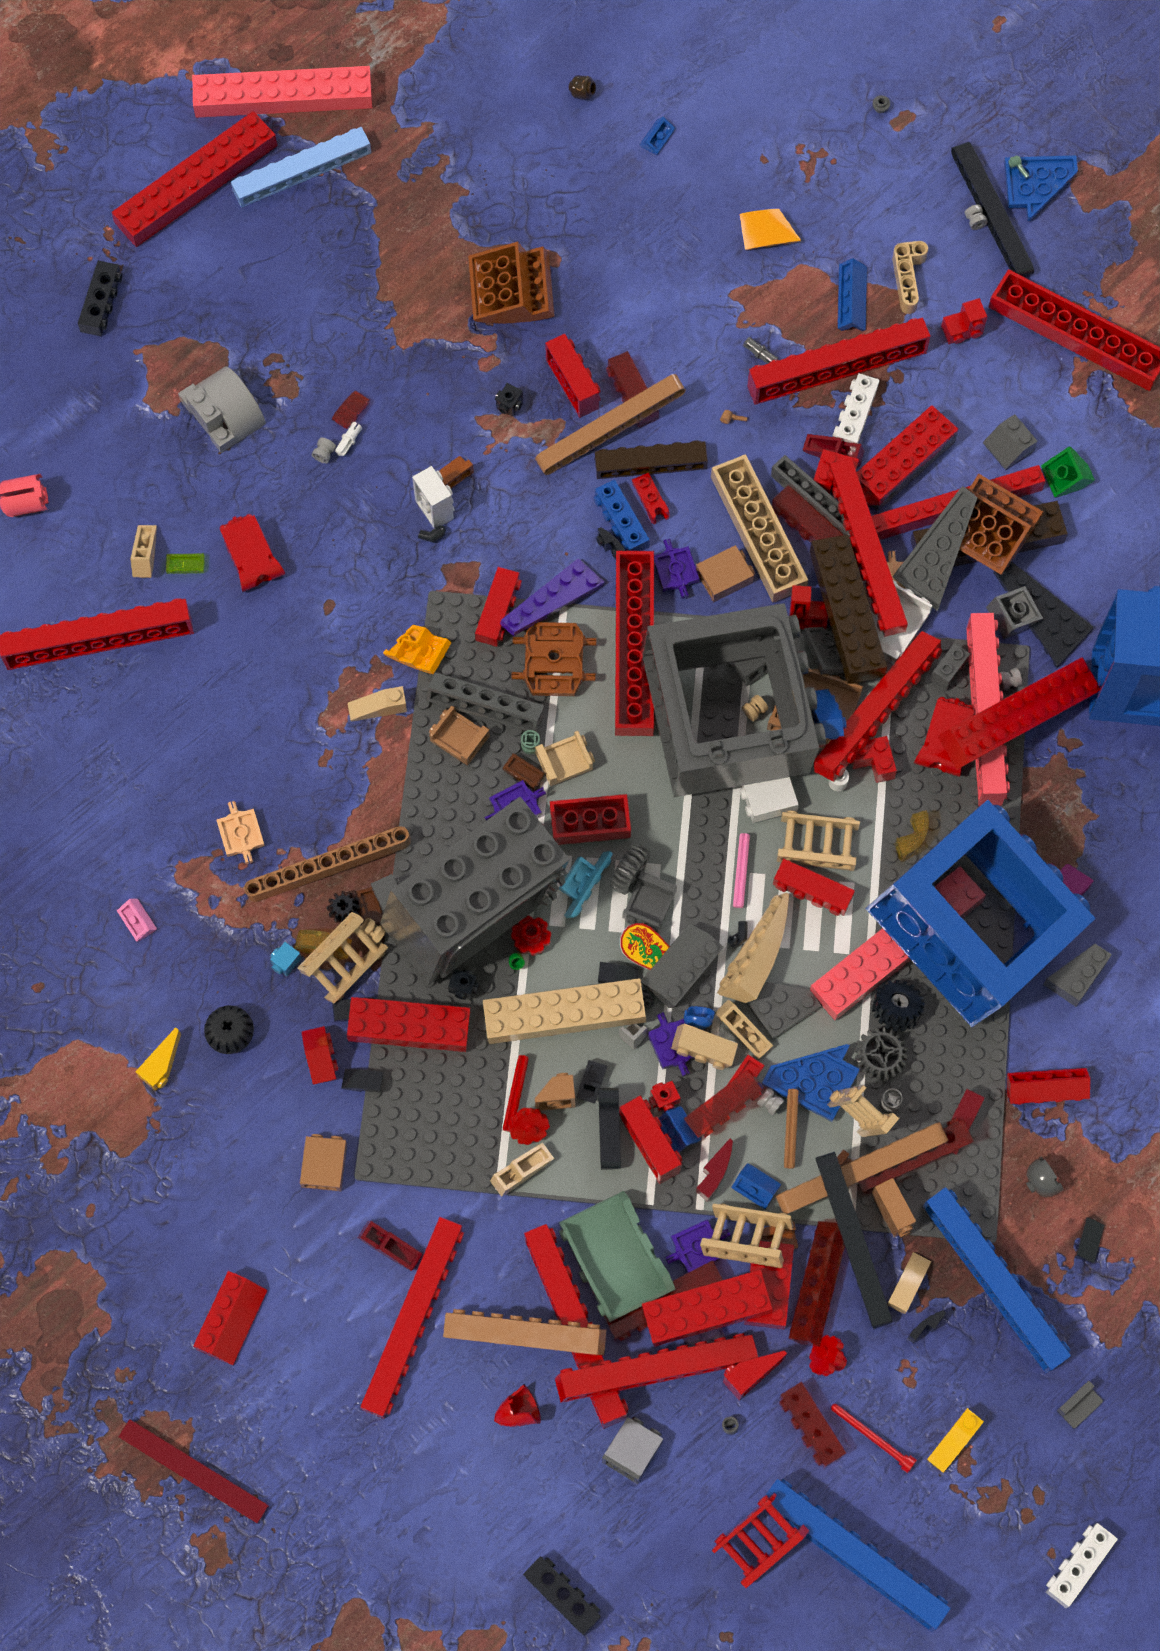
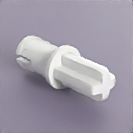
M352 422L346 434L342 435V440L335 449L339 456H345L351 445L355 444V439L362 430L360 424L355 427L357 423Z

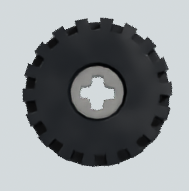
M889 980L878 988L871 1009L872 1012H875L873 1015L875 1019L879 1018L878 1022L881 1025L883 1023L886 1024L885 1028L893 1027V1031H897L900 1028L901 1031H905L906 1028L910 1030L913 1028V1025L916 1026L924 1010L925 1002H923V995L919 996L921 993L919 989L914 990V985L908 986L906 981L899 983V980H895L892 983Z

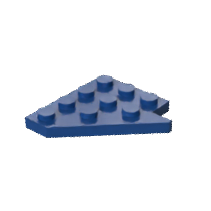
M1076 155L1020 157L1022 166L1029 175L1028 178H1025L1017 167L1011 168L1008 163L1010 157H1005L1004 166L1008 208H1026L1027 221H1031L1077 175Z
M845 1044L772 1065L761 1085L770 1088L785 1098L788 1096V1089H798V1105L833 1122L841 1106L829 1107L827 1105L831 1101L829 1097L836 1090L851 1088L860 1069L843 1060L850 1045Z

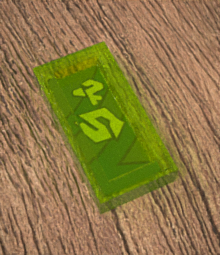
M204 553L166 554L167 574L204 573Z

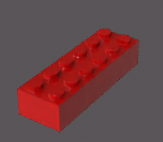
M351 997L347 1039L350 1042L466 1052L470 1008Z
M761 1269L642 1303L654 1347L773 1313Z

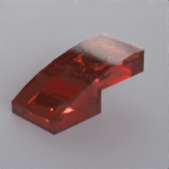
M354 391L338 408L332 420L347 429L351 426L352 422L357 420L358 414L369 405L370 399Z

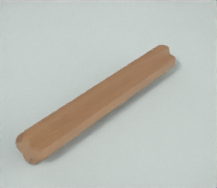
M788 1089L784 1168L788 1169L795 1167L798 1089Z

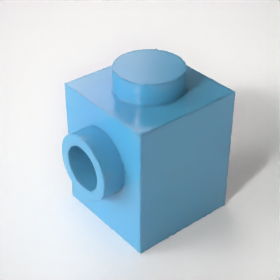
M284 942L280 948H276L272 952L270 961L273 966L271 968L279 975L283 973L288 976L302 959L301 954Z

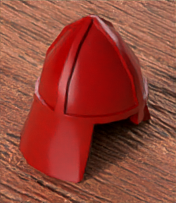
M525 1384L502 1401L494 1416V1421L497 1424L508 1427H522L541 1423V1415L537 1403Z

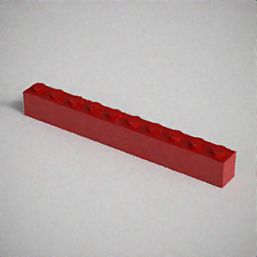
M852 458L830 463L827 478L833 484V496L839 502L838 511L840 515L843 514L844 529L849 531L850 542L856 552L854 553L855 559L861 567L860 576L862 581L866 582V594L868 598L871 597L872 612L878 618V630L883 632L884 637L906 632L908 623Z
M1039 465L991 479L992 482L1019 498L1042 491L1046 482ZM958 490L871 516L879 540L933 524Z
M923 631L919 633L846 721V728L843 729L844 736L831 739L815 758L814 772L832 782L844 774L845 768L849 763L854 762L857 753L866 747L867 741L876 735L881 724L886 723L890 713L895 711L900 701L909 695L910 689L919 683L923 673L929 671L932 662L941 656V640Z
M439 1217L362 1401L361 1410L385 1419L386 1414H391L394 1406L391 1403L394 1395L398 1396L402 1384H400L402 1376L406 1377L410 1367L407 1364L409 1358L415 1356L418 1348L415 1345L418 1337L422 1338L426 1327L423 1325L426 1318L430 1319L434 1308L431 1305L433 1300H438L441 1293L439 1288L441 1281L445 1282L449 1273L447 1269L449 1262L453 1263L457 1254L455 1247L457 1243L461 1244L465 1233L462 1232V1225Z
M742 1333L733 1336V1339L726 1340V1337L715 1339L713 1343L707 1344V1341L696 1343L694 1347L688 1348V1345H682L674 1351L662 1349L654 1355H650L647 1352L638 1355V1358L634 1359L627 1356L618 1359L619 1362L611 1363V1360L600 1362L599 1366L592 1367V1364H587L579 1367V1370L573 1371L572 1368L563 1369L555 1378L560 1402L563 1403L724 1370L733 1363L736 1366L740 1362L758 1358L753 1336H745Z

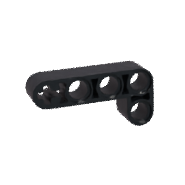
M598 1088L601 1170L621 1169L619 1088Z

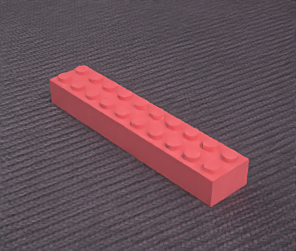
M370 66L192 75L193 108L196 118L248 115L252 111L256 114L372 108Z
M971 613L966 627L967 648L970 653L968 662L971 705L974 708L973 715L1003 700V692L999 691L1002 676L1001 673H998V667L1000 666V655H997L999 638L995 637V631L998 630V622L994 620V613ZM1001 745L975 760L978 807L986 800H989L993 805L1002 806L1004 799H1007L1010 786L1009 781H1006L1008 763L1004 762V757L1007 756L1006 745Z
M958 867L935 886L936 890L962 919L983 903L986 894L961 867ZM882 928L814 982L810 987V991L821 1006L836 1021L911 961V959Z

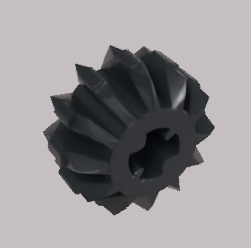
M342 891L341 896L335 893V899L329 898L328 901L331 905L327 906V911H330L329 917L334 918L335 923H338L340 919L343 921L351 912L358 914L357 910L360 909V905L357 904L358 898H352L353 894L351 892L346 896L345 891ZM342 905H346V910H341Z

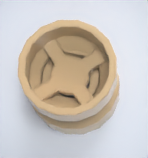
M755 695L750 703L742 706V711L751 721H755L759 718L760 713L768 710V705L759 695Z
M367 918L360 926L375 944L385 934V929L380 925L377 926L371 918Z

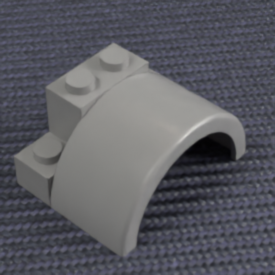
M227 366L197 385L192 384L178 393L180 401L194 415L220 453H223L266 424L257 402L246 385ZM222 420H224V422L226 423L228 429H224V428H223V421H222Z

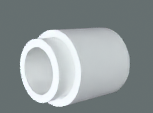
M845 769L844 774L834 782L828 781L832 790L839 792L847 787L849 780L848 771Z

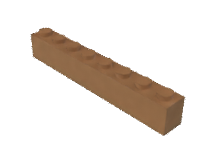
M453 1309V1313L446 1312L443 1333L445 1338L594 1355H604L606 1330L600 1329V1325L587 1324V1327H580L578 1322H568V1325H561L560 1320L550 1319L548 1323H541L542 1318L529 1317V1321H523V1316L510 1315V1319H505L503 1314L491 1313V1317L484 1316V1312L472 1311V1315L465 1314V1310Z

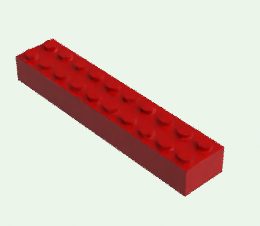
M252 111L112 211L114 223L138 247L276 148L277 140L275 133Z
M1009 269L991 296L988 308L1148 391L1151 390L1160 375V347Z
M923 317L919 319L913 318L906 323H896L889 328L876 329L866 335L860 334L849 340L843 339L832 345L826 344L819 349H809L799 355L793 354L782 360H773L769 364L756 365L749 369L747 387L754 405L857 375L858 373L927 354L931 336Z
M616 551L615 736H653L654 707L642 658L647 627L654 625V551Z
M176 598L171 602H156L151 606H136L130 610L120 609L115 611V613H100L94 617H80L74 621L64 620L53 625L43 624L38 628H24L17 632L7 631L0 635V656L7 670H13L194 634L186 599Z
M1081 657L938 735V738L958 770L1099 692L1101 688L1098 686L1085 660Z
M547 1224L525 1232L526 1245L556 1317L561 1321V1325H568V1322H578L580 1327H587V1324H593L592 1322L588 1323L586 1319L588 1318V1311L585 1304H580L579 1302L580 1292L577 1285H572L571 1283L573 1280L571 1270L568 1265L564 1266L563 1264L565 1262L563 1251L560 1246L556 1247L555 1245L557 1238L553 1228L549 1229ZM571 1352L578 1370L583 1365L592 1364V1367L599 1366V1363L604 1361L602 1357L604 1355ZM620 1391L590 1397L603 1429L626 1420L629 1409L625 1399L620 1400L618 1395Z

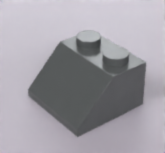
M1014 414L1000 423L983 441V444L1000 465L1007 470L1034 452L1038 441Z
M1025 586L995 597L986 607L989 613H994V620L998 622V630L1003 639L1017 635L1043 619Z

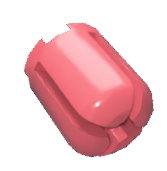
M36 474L2 481L0 483V508L3 513L9 517L49 510L45 506V504L49 503L47 490L43 484L41 485L39 479L43 478L42 475Z

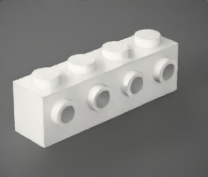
M858 373L857 379L852 380L850 386L852 393L851 395L847 394L844 403L847 407L845 411L842 410L838 421H841L840 426L835 427L833 437L842 438L844 442H859L878 389L879 379Z
M1098 1523L1094 1524L1093 1527L1089 1525L1082 1534L1085 1536L1081 1543L1076 1542L1070 1551L1073 1555L1069 1560L1066 1558L1058 1567L1061 1570L1057 1577L1053 1575L1046 1584L1049 1587L1046 1593L1065 1608L1072 1604L1117 1541L1114 1535Z

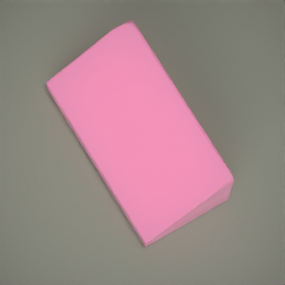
M129 899L117 910L136 942L157 930L138 899Z

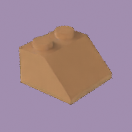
M558 1073L555 1077H552L535 1097V1109L546 1111L575 1108L573 1075Z

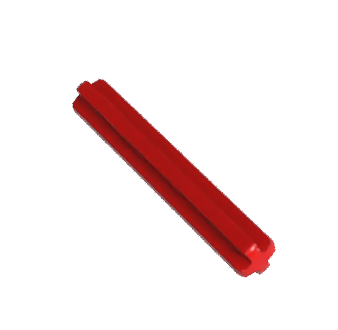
M519 1055L503 1124V1131L509 1132L508 1125L512 1123L511 1117L518 1112L529 1060L528 1056Z

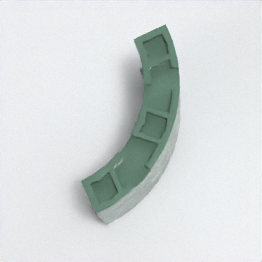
M624 1191L559 1222L562 1229L559 1231L563 1242L567 1241L581 1270L578 1272L583 1283H588L599 1304L597 1308L601 1316H606L609 1322L641 1307L642 1303L653 1301L675 1290L670 1274L660 1258L656 1257L648 1236L643 1232L641 1226L637 1225L640 1220L630 1198Z

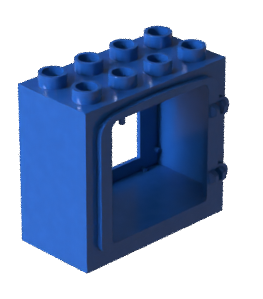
M1154 586L1148 592L1117 589L1092 648L1091 672L1101 690L1089 697V720L1160 726V586Z
M986 800L865 908L971 1027L1003 1007L1096 919L1089 912L1090 905L1083 896L1077 893L1073 894L1063 883V875L1060 870L1052 864H1046L1036 853L1037 848L1033 840L1027 835L1019 834L1009 823L1010 817L1001 806L993 805L989 800ZM963 855L967 856L1026 921L1023 927L1027 928L1030 926L1034 931L1033 937L1004 964L932 885Z

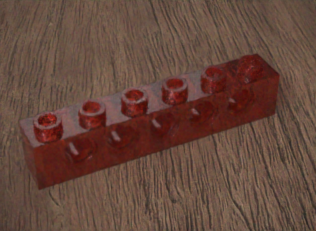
M958 1118L946 1122L948 1126L943 1128L944 1132L950 1131L953 1133L954 1140L951 1143L945 1142L935 1147L931 1152L925 1151L917 1155L913 1160L908 1159L899 1163L896 1168L890 1167L881 1171L878 1176H870L859 1181L858 1184L861 1191L869 1190L891 1178L902 1175L974 1142L964 1120L959 1121Z
M818 1221L789 1334V1339L801 1345L820 1347L845 1247L838 1225L835 1222Z

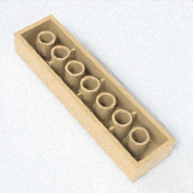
M746 454L712 467L711 479L772 603L790 596L792 585L807 586L808 578Z
M640 978L483 1000L489 1044L646 1023Z

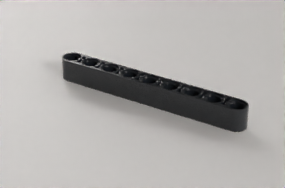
M968 141L952 147V157L976 205H981L983 209L982 214L988 220L987 226L1009 270L1023 277L1034 274L1033 264L972 144Z
M834 1151L816 1157V1163L873 1329L891 1324L893 1321L836 1153Z

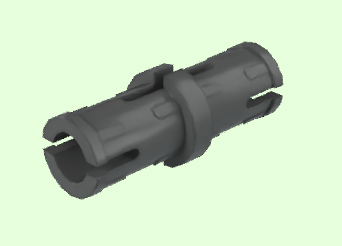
M748 337L743 344L745 348L755 354L757 359L760 358L766 364L779 359L770 353L767 347L761 346L751 337Z

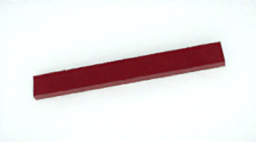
M130 1419L118 1436L123 1441L257 1524L269 1507L266 1503Z

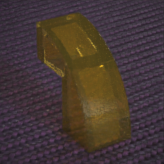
M927 810L912 814L910 822L914 830L913 834L896 838L894 845L900 862L914 856L922 847L929 827Z
M299 930L294 949L306 954L312 953L331 933L317 930ZM347 938V942L351 946L352 940ZM338 947L333 952V956L337 960L348 958V954L341 947Z

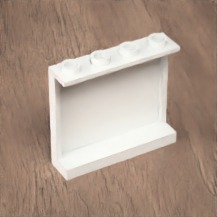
M893 580L908 623L906 632L884 637L883 632L879 631L877 627V615H874L872 612L871 597H867L885 660L894 665L930 615L932 605L927 599L917 597L910 589L898 586L897 582ZM862 581L865 589V587H867L866 582Z

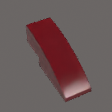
M807 434L803 446V452L821 458L823 449L859 459L858 467L861 465L865 452L862 444L844 442L842 438L813 434Z
M966 1089L945 1131L948 1141L939 1145V1147L957 1155L985 1097Z
M731 1138L703 1168V1172L707 1176L696 1187V1193L707 1202L717 1191L727 1171L733 1145Z
M367 1221L357 1237L371 1248L410 1271L414 1269L422 1256L421 1252L372 1221Z

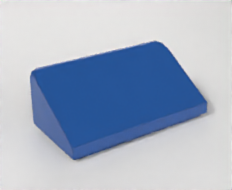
M662 116L656 120L639 145L657 155L676 128Z

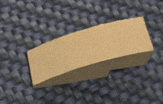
M542 1142L513 1160L504 1169L495 1173L490 1182L502 1197L554 1160V1157Z
M914 1252L912 1253L887 1304L888 1306L906 1314L931 1264L930 1260Z

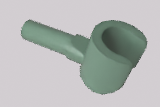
M1020 156L1010 157L1008 161L1010 167H1017L1023 176L1028 178L1029 175L1022 166Z

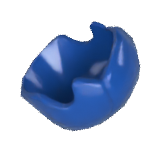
M691 1006L688 1008V1011L685 1010L684 1022L701 1030L707 1029L713 1024L715 1011L706 1007Z

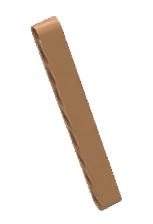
M672 374L540 452L535 457V460L544 475H549L681 397L686 392V389L678 376Z
M395 827L251 879L246 882L244 891L249 900L253 902L270 898L405 849L411 843L409 832L405 827ZM399 835L406 836L404 840H397ZM383 841L387 842L385 847L378 846ZM363 848L369 849L366 854L360 853ZM344 855H351L348 860H342ZM327 861L332 862V865L329 867L323 866ZM308 868H314L312 873H305ZM289 875H296L293 880H287ZM277 881L274 887L268 886L270 882ZM259 888L257 893H250L251 889Z
M938 1122L840 1166L847 1187L947 1142L948 1138L941 1123ZM820 1175L775 1197L782 1213L788 1214L828 1195Z

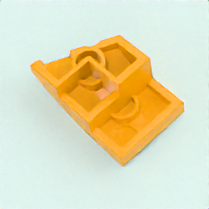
M767 209L740 214L745 250L781 244L786 245L801 241L780 209Z
M412 625L406 630L405 634L396 640L397 644L390 650L386 649L383 654L406 666L434 675L451 642L446 638L434 636L425 627Z

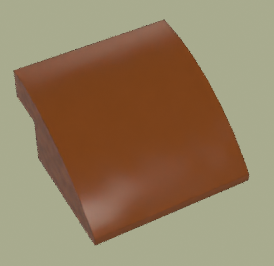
M517 241L468 256L473 320L475 322L507 324L555 317L549 252L543 246L526 251Z
M978 473L970 488L966 487V489L977 496V500L959 550L1002 575L1020 551L1044 512Z

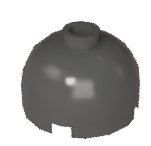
M1042 1156L1029 1165L1026 1174L1028 1178L1026 1185L1032 1193L1036 1191L1041 1197L1047 1198L1053 1197L1064 1190L1061 1183L1057 1182V1176Z

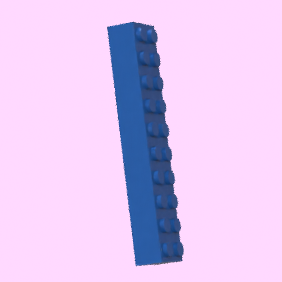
M945 1187L927 1200L922 1206L1045 1374L1050 1372L1071 1356L1069 1346L1064 1341L1061 1342L1056 1336L1058 1334L1057 1330L1052 1324H1047L1044 1320L1045 1315L1039 1307L1035 1308L1031 1302L1033 1300L1031 1295L1026 1290L1023 1291L1018 1285L1020 1281L1014 1273H1009L1006 1269L1008 1265L1001 1256L998 1257L994 1252L995 1247L988 1239L985 1240L981 1235L983 1232L977 1223L973 1224L969 1219L970 1214L964 1206L960 1207L956 1201L958 1200L956 1194L951 1189L948 1190Z
M777 1479L766 1495L770 1497L775 1492L777 1497L771 1504L793 1528L796 1527L798 1529L804 1524L809 1530L805 1538L929 1631L933 1632L938 1628L951 1609L947 1606L948 1601L939 1595L937 1597L930 1593L931 1589L922 1582L916 1583L912 1580V1574L905 1569L900 1571L895 1567L896 1563L889 1557H881L877 1554L879 1550L870 1543L865 1545L860 1541L861 1537L852 1530L848 1532L843 1528L844 1524L837 1518L831 1519L825 1515L827 1511L821 1506H813L809 1503L810 1499L805 1494L794 1492L791 1489L793 1486L784 1479L781 1481Z

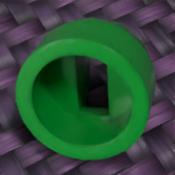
M513 953L509 956L508 962L513 970H520L524 967V957L520 953Z

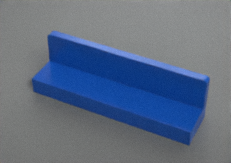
M854 258L839 264L838 329L841 331L851 327H855L860 331L866 330L867 266Z

